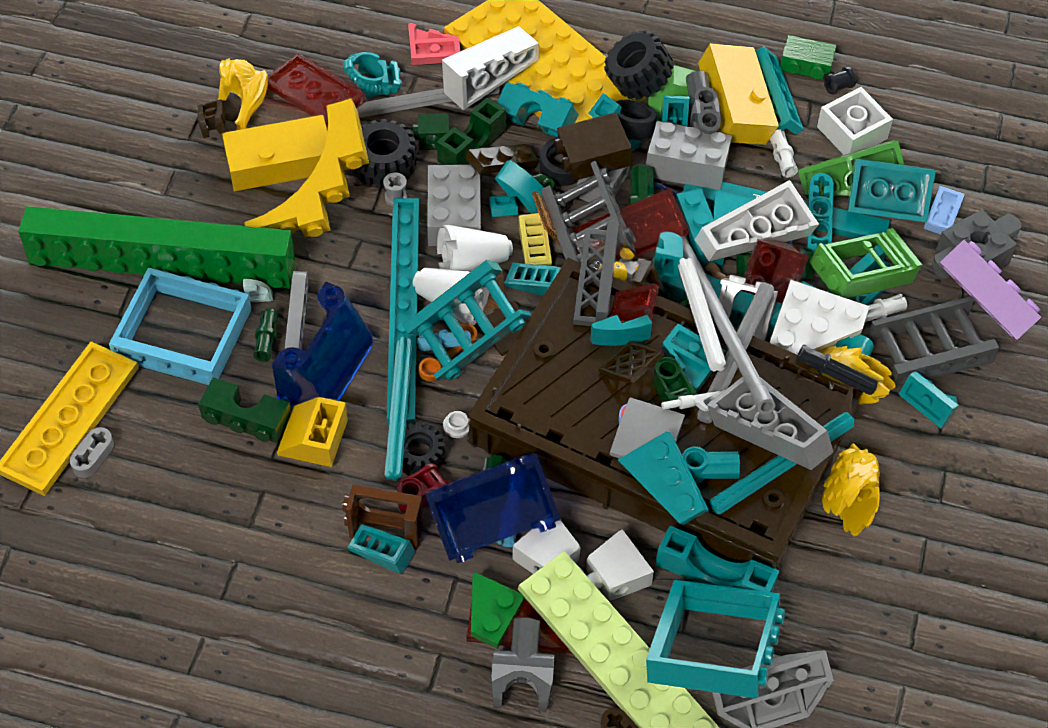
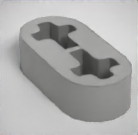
M102 427L92 429L70 457V465L76 476L81 478L92 476L114 447V441L109 430ZM103 438L105 439V443L99 442L97 445L95 444L96 440L102 441ZM87 459H88V461H89V464H88V465L82 464V465L79 467V464H78L79 462H83V463H84V462H86Z

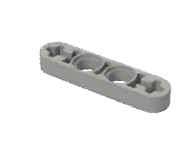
M293 271L285 341L286 362L301 361L308 294V272Z

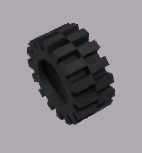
M417 422V427L413 428L412 423L408 424L407 431H405L403 473L408 475L411 471L414 474L430 463H435L440 469L445 458L442 434H439V430L436 427L431 431V425L427 423L425 428L422 427V422ZM414 444H425L430 448L429 453L423 456L411 455L408 450Z

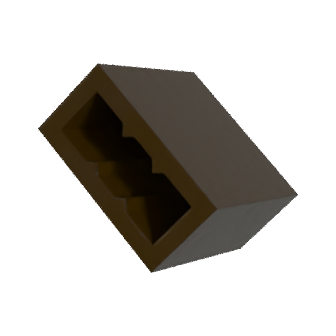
M616 112L557 128L558 139H554L556 151L558 154L563 155L561 160L564 171L570 172L573 181L595 176L591 163L594 161L602 169L606 168L608 172L633 165L632 149Z

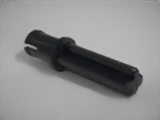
M805 344L801 346L796 356V361H800L818 370V374L824 373L868 395H872L876 390L877 380L830 358L831 355L828 353L824 355L807 347Z

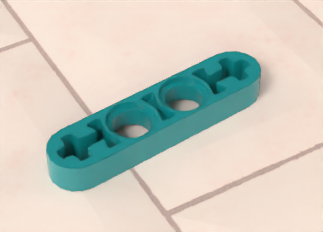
M825 173L813 175L809 184L808 208L819 223L816 228H823L827 233L823 238H817L813 233L807 236V248L812 249L813 254L818 244L826 245L832 243L833 180ZM819 182L823 183L824 186L823 196H818L819 187L817 185ZM817 204L824 205L827 208V212L821 215L814 212L813 207Z

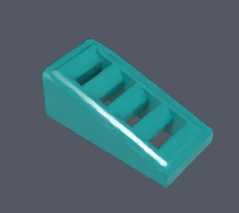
M512 263L504 286L544 296L561 268ZM517 272L522 273L520 279H514ZM527 275L531 276L530 280H525Z
M361 524L347 547L349 551L399 574L404 573L415 554L410 540ZM370 536L371 539L369 540L368 544L366 545V547H363V544L366 541L367 537ZM380 541L379 546L377 547L376 551H374V548L376 547L377 543ZM390 546L391 548H390L389 552H388L387 555H386L385 552L387 551L388 547Z

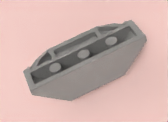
M826 651L789 654L774 658L772 665L766 666L768 668L766 687L761 686L758 699L712 692L717 714L738 727L775 728L809 717L821 700L827 687L829 688L834 680ZM753 665L741 669L752 670Z

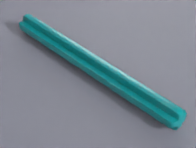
M401 337L396 344L385 464V477L393 481H397L402 476L413 341L405 337Z
M844 412L822 427L827 430L831 442L853 428L855 421L849 413ZM776 456L710 500L711 508L716 514L725 512L797 463L782 456Z

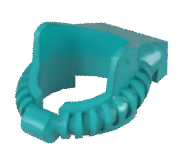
M362 52L351 54L343 61L344 72L348 73L350 79L358 87L362 88L361 97L370 99L377 95L394 94L398 88H401L402 81L399 79L400 68H398L397 62L391 61L390 65L386 66V60H379L380 56L377 54ZM358 64V72L368 73L374 75L376 78H367L362 76L357 72L356 69L353 68V66Z

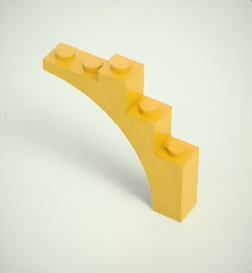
M352 98L327 105L328 130L326 143L320 160L300 189L275 209L244 222L245 226L291 230V234L301 230L305 238L317 237L324 232L331 231L325 204L336 203L350 197L344 170L357 169L369 163L359 114Z

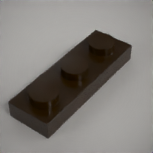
M526 144L470 149L465 157L479 174L500 172L506 161L509 160L523 169L536 168L540 161Z

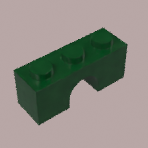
M486 97L470 112V122L463 132L453 127L437 141V162L442 165H468L469 162L465 157L470 149L486 148L506 130V109Z
M213 377L198 403L202 419L212 425L220 424L229 427L236 433L244 432L253 435L263 442L271 441L278 444L291 415L290 402L264 394L256 406L242 408L239 407L241 396L238 385Z

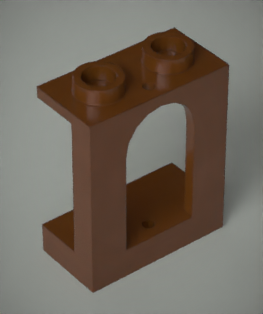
M353 484L350 495H345L342 507V511L346 512L344 525L348 526L349 538L354 537L358 522L405 530V539L410 540L413 548L417 550L423 529L422 496ZM369 498L407 505L405 514L376 510L364 506L359 500Z

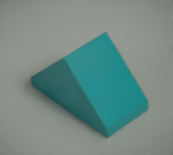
M664 96L661 106V122L687 126L689 97Z

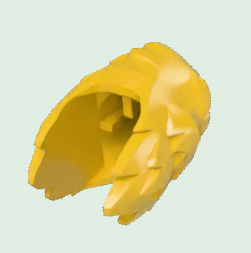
M836 345L818 351L824 355L828 353L831 355L830 358L878 381L877 388L872 395L862 393L859 405L863 403H877L879 398L886 397L889 391L896 387L894 381L888 376L892 375L891 371L878 360L862 354L861 348L847 349V346L836 348ZM811 367V369H810L811 371L816 372V373H817V371H818V370H816V369H814V368H812V367ZM824 373L821 374V375H823V376H825V377H827V378H830V379H832V380H834V381H837V382H839V383H841V384H844V385H846V386H848V387H851V386H849V385H847V384H845V383H843V382H841V381H839V380H837V379H835V378H833V377H830V376H828V375H826V374H824Z
M852 443L849 449H845L839 454L840 457L837 458V461L831 467V473L823 485L825 488L822 495V504L827 514L832 511L833 515L840 516L841 520H843L845 532L850 531L852 536H858L865 527H869L875 513L878 511L880 472L877 458L872 453H868L867 449L860 450Z

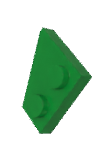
M474 572L472 575L471 637L498 649L513 620L524 604L525 597L519 592Z

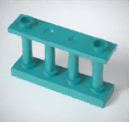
M485 260L403 324L408 334L424 336L443 368L433 374L436 379L451 381L462 374L461 369L510 332L513 333L526 325L525 321L532 316L529 311L518 309L515 312L496 283V276L502 272V269L497 262ZM481 287L488 289L506 317L495 328L474 298L475 292ZM461 303L466 304L485 334L474 344H472L453 314L455 312L454 308ZM440 319L445 320L464 350L453 360H451L433 331V325Z

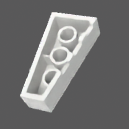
M518 26L442 59L444 93L461 109L465 110L539 60V43Z
M789 180L702 227L695 241L708 261H713L810 236L819 223Z

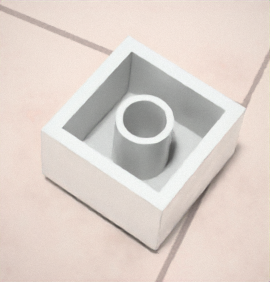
M860 87L821 107L817 128L845 155L887 140L893 119Z

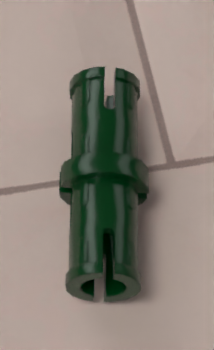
M270 308L261 311L260 325L255 331L256 347L253 356L260 362H266L271 359L272 345L277 339L275 328L278 312Z

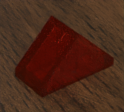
M654 283L616 292L609 317L617 315L620 321L627 322L648 315L653 324L658 303L659 286Z

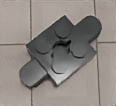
M981 209L941 233L936 248L938 253L935 254L932 263L933 272L941 278L950 277L939 263L963 240L967 243L970 241L974 242L982 251L980 256L987 263L990 260L993 261L1001 269L1008 265L1017 246L1013 240L1018 237L1021 222L1011 214H1006L993 221Z

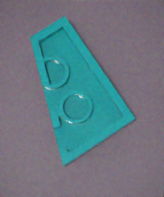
M666 431L618 459L679 524H686L709 511L671 432Z

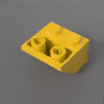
M317 397L295 405L279 445L277 455L332 467L348 421L346 403Z

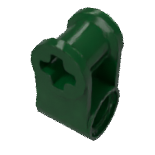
M663 357L655 364L652 383L662 402L678 400L679 396L697 395L694 386L689 382L676 359ZM662 374H669V375H671V376H670V377H667V376H664V375H662ZM680 407L670 408L668 410L676 412V410L680 409Z

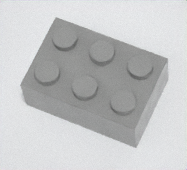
M657 121L649 146L646 165L653 167V178L720 190L728 161L732 135L721 132L705 134L695 127Z
M428 165V246H437L438 232L440 228H444L443 225H453L481 231L480 174L472 165Z

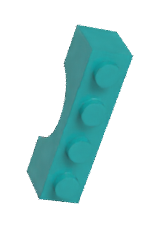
M669 526L658 548L656 566L697 583L772 593L779 574V570L752 559L745 563L723 560L707 551L701 545L697 536Z

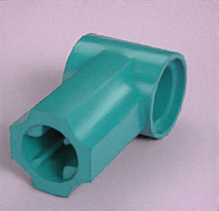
M689 447L682 455L696 484L704 479L739 478L740 458L738 452H706L700 447ZM689 464H697L699 467H692Z

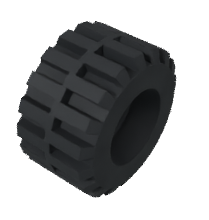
M635 31L630 33L629 36L625 35L622 37V40L616 42L613 45L614 47L608 51V57L604 61L606 64L604 66L606 75L621 95L627 96L628 99L633 100L636 98L640 100L644 96L647 98L652 96V93L655 91L657 93L661 90L660 87L667 84V78L671 77L673 73L671 69L674 68V63L672 62L671 55L657 35L650 31L648 33L646 31H640L639 33Z
M381 119V122L374 120L370 121V125H362L361 128L369 163L353 169L354 173L358 175V179L360 181L365 180V184L369 186L374 184L375 188L384 186V178L390 173H400L408 180L410 174L414 173L416 166L415 139L412 132L406 130L405 125H397V121L394 120L387 122V119ZM384 152L391 153L388 155H377L378 153Z

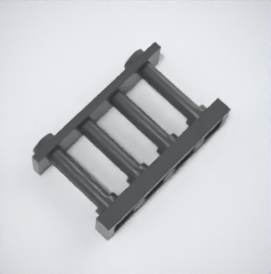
M596 161L591 163L595 176L564 193H556L550 185L541 190L565 259L571 258L581 263L583 252H580L579 247L584 242L586 229L607 230L608 220L619 221L617 248L624 246V248H628L633 254H636L633 243L636 242L630 228H626L609 184L612 182L611 175L606 168L602 169ZM597 186L600 187L603 196L571 213L565 211L564 207L567 206V202ZM607 205L610 213L609 217L577 234L573 232L572 226H574V222ZM605 243L602 244V245H600V246H598V247H596L595 249H596V250L600 249L601 247H603V246L605 245Z
M972 296L962 299L955 298L947 303L888 318L880 317L872 321L868 338L871 341L883 338L895 363L891 372L892 375H890V378L895 383V388L902 387L909 375L915 371L929 380L994 362L999 349L995 339L988 341L980 340L968 318L974 302ZM957 319L970 345L961 348L955 347L943 322ZM932 325L946 352L930 353L919 328ZM908 332L920 358L911 361L905 360L893 335Z

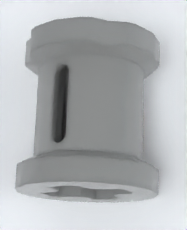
M390 173L385 176L383 185L386 189V203L393 206V198H407L405 190L407 180L405 176L400 173Z

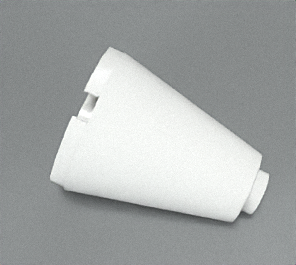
M443 225L444 228L439 229L437 254H442L443 262L439 263L440 269L471 272L485 260L494 261L499 264L507 261L509 256L512 255V242L508 240L506 235L453 225Z
M423 268L421 272L417 271L415 274L413 286L417 294L432 302L470 272ZM481 287L475 292L474 298L484 311L489 291L486 287ZM461 303L454 308L455 312L453 314L458 320L471 325L477 323L476 320H473L474 317L465 303Z

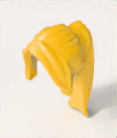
M230 58L221 60L219 66L221 79L218 100L226 101L230 92L237 94L241 98V109L235 124L237 125V130L246 129L250 117L264 101L268 86V74L265 70H255L253 65L245 60H230Z

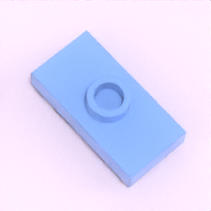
M940 186L929 212L927 223L925 222L924 229L941 234L942 231L953 226L965 194Z

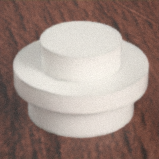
M453 411L444 419L443 429L452 438H462L469 433L470 419L461 411Z

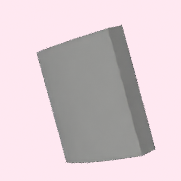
M629 398L615 435L610 455L621 458L666 431L671 432L676 442L685 415L668 409L663 410L662 407Z

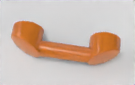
M468 323L460 324L464 331L470 332L471 342L474 344L477 337L476 328ZM459 346L450 347L446 352L452 360L460 351L464 350ZM425 358L419 364L418 373L422 379L435 382L438 379L433 374L443 368L438 358Z

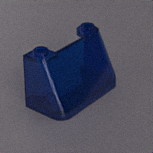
M326 281L319 290L317 297L319 305L326 310L327 317L306 351L294 347L283 349L272 363L277 398L290 402L292 407L317 397L340 401L373 346L371 331L343 289Z
M536 452L523 455L425 492L449 561L455 559L457 563L473 558L472 552L478 548L530 529L538 528L540 533L557 527L555 522L561 520Z

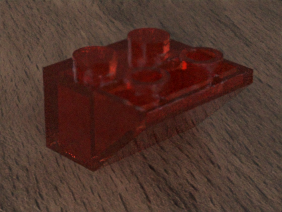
M757 239L743 278H746L745 283L756 285V282L771 284L774 287V291H778L775 302L783 304L790 281H800L809 256L803 248L778 240ZM743 289L740 290V291H743V292H746V293H749V294H752V295H755V294H756L755 292H751V291H747V290H743Z

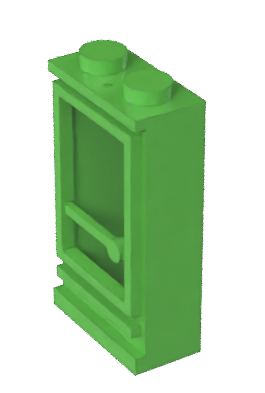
M893 228L888 229L887 232L826 245L820 243L809 262L834 295L843 298L911 284L922 266L921 262ZM879 244L895 266L886 267L873 248ZM870 253L882 269L852 275L841 260Z

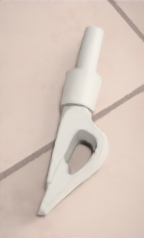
M723 391L679 396L678 400L662 402L661 406L664 410L675 407L685 409L696 405L702 411H709L708 406L703 401L707 399L713 400Z

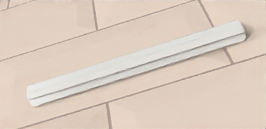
M681 258L678 265L679 272L709 367L713 372L717 370L721 372L724 370L726 361L694 262L691 258Z

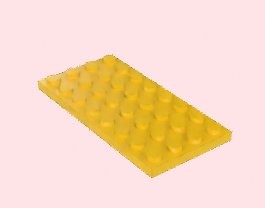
M487 0L444 27V34L459 37V45L462 51L518 26L539 43V60L503 83L502 86L505 87L507 82L515 85L519 82L528 86L532 91L538 92V90H543L549 93L552 98L559 100L562 97L570 100L579 114L575 123L593 118L588 113L603 93L614 101L631 100L627 96L621 95L606 75L607 73L604 70L606 56L539 0ZM644 96V97H643L642 99H640V100H637L636 98H634L633 100H634V101H638V102H642V101L645 100L647 97ZM536 111L533 113L540 118L542 112Z

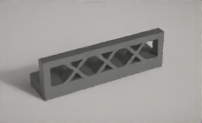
M608 220L607 231L586 229L573 319L574 325L591 326L592 323L608 318L619 221ZM590 238L604 239L605 245L596 250L590 244ZM597 259L602 264V268L593 273L587 267V264ZM594 282L599 287V291L590 296L584 290V287ZM591 305L596 310V317L580 316L581 310Z

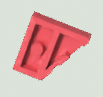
M408 24L412 65L442 63V59L460 52L459 37L442 34L433 29H429L428 32L416 29V24Z

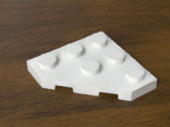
M791 280L769 343L795 354H798L803 344L813 350L820 351L835 345L839 340L859 335L863 329L870 306Z

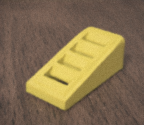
M539 213L520 215L519 233L525 264L552 266L548 232L544 229ZM541 213L542 216H543L545 225H546V220H545V217H544L545 214H544V213ZM538 234H541V236L527 237V236H529V235H538ZM541 244L543 245V246L529 247V246H531V245H541ZM544 253V256L530 257L532 254Z

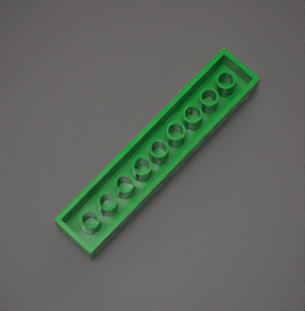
M26 206L18 230L29 264L37 266L49 265L62 268H81L90 271L103 270L115 273H135L143 276L148 268L159 271L165 270L182 277L189 276L197 281L210 280L220 283L243 284V279H253L273 288H290L295 267L291 230Z

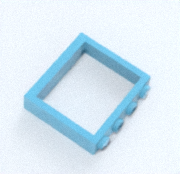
M148 268L109 343L110 349L136 361L140 367L209 385L213 377L220 378L252 310L249 294L239 292L237 289L231 290L220 287L215 283L197 281L189 276L182 277L165 270L159 271ZM156 292L234 312L211 362L132 340Z

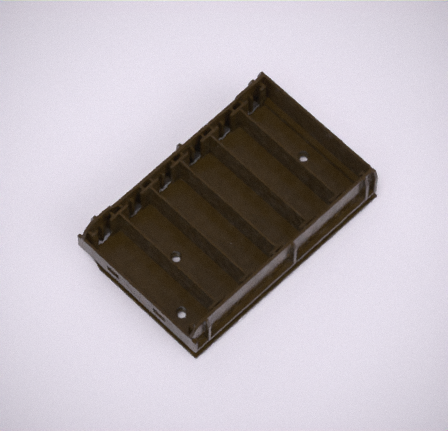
M567 258L535 308L532 316L528 319L526 325L468 414L467 418L471 419L469 422V444L471 447L475 448L477 446L484 449L489 455L491 453L500 455L512 463L523 465L524 468L527 467L536 474L602 503V508L606 510L608 507H611L663 532H667L669 526L697 536L699 542L707 551L729 562L745 563L752 559L777 570L845 433L831 441L834 452L812 470L796 464L725 512L716 514L712 510V514L705 512L686 524H679L618 461L620 458L610 455L619 427V412L622 406L628 403L629 398L662 407V400L652 383L655 365L633 384L600 374L598 369L625 345L606 346L592 344L590 341L591 326L573 324L581 263ZM587 266L593 273L598 271L597 269ZM613 277L608 318L617 315L621 323H625L648 315L652 322L650 339L638 342L639 344L662 350V343L677 324L699 335L691 309ZM591 282L584 287V290L592 296L599 291V287L594 282ZM588 305L581 310L580 316L596 317V310L591 305ZM712 319L721 348L726 351V355L728 347L715 321ZM755 336L752 337L746 352L759 377L818 424L824 426L844 412L854 417L863 392L855 390L853 386L848 387L811 371L810 366L796 361L797 354ZM546 348L549 351L546 353H541L539 349ZM642 353L635 355L634 359L642 357ZM629 357L622 359L621 363L629 361ZM642 361L634 363L633 367L642 365ZM629 365L621 367L620 371L629 369ZM737 368L729 387L743 377L739 368ZM718 370L710 375L697 392V395L708 392ZM662 374V375L667 376V377H670V376H671V375H669V374ZM697 406L677 409L676 412L685 415L683 425L676 440L682 455L689 447H700L706 452H738L739 478L704 479L696 484L703 499L709 503L713 497L778 456L769 450L716 427L713 420L709 424L699 421L697 419L699 411ZM500 409L513 414L510 423L496 417ZM550 431L562 436L559 445L545 439ZM599 453L613 459L610 467L595 461ZM689 464L692 467H699L697 464ZM768 496H776L779 500L771 502ZM753 522L767 528L764 537L749 531Z

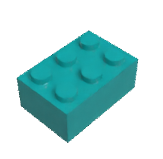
M855 158L847 211L927 223L936 170Z

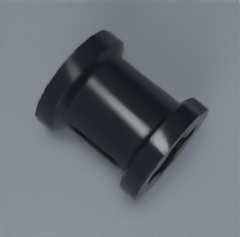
M849 66L843 67L842 71L833 74L826 73L823 76L825 89L831 95L836 94L840 89L846 87L853 88L856 85L855 74Z

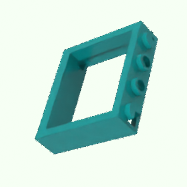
M674 580L646 658L647 683L758 699L761 686L766 687L768 668L766 666L772 665L774 647H772V644H778L780 632L778 624L782 625L784 622L785 610L780 608V594ZM684 610L766 620L753 669L746 670L669 659Z

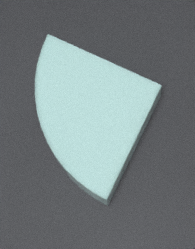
M243 279L244 293L249 294L250 302L273 301L272 289L267 284L258 280Z

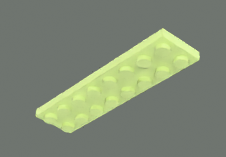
M565 551L519 584L518 590L638 728H719L685 688L647 683L646 658L650 648Z

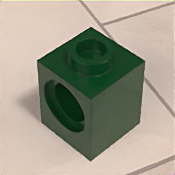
M449 113L418 114V125H413L414 139L419 140V150H437V141L449 131Z

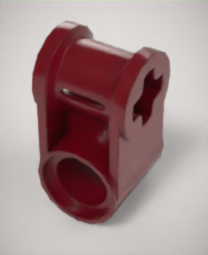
M430 463L418 472L401 480L397 486V492L422 496V508L448 495L453 486L450 481L445 480L438 472L439 467L435 463ZM397 504L399 509L406 513L407 505Z

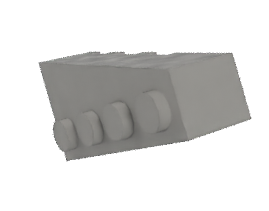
M743 377L707 404L716 427L810 470L834 452L827 430L761 377L762 383L767 387L775 402V408L771 413L762 414L758 411Z

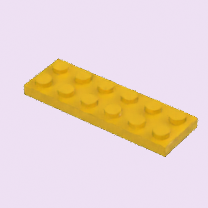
M90 342L0 460V475L45 496L69 464L73 452L86 435L97 426L139 369L138 363Z

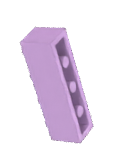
M963 240L939 265L972 296L1014 341L1018 340L1041 318L1038 314L1040 311L1039 307L1030 299L1025 301L1018 294L1021 292L1020 288L1010 279L1006 282L999 275L1002 272L1001 269L991 260L987 263L980 256L982 251L974 242L970 241L967 243Z

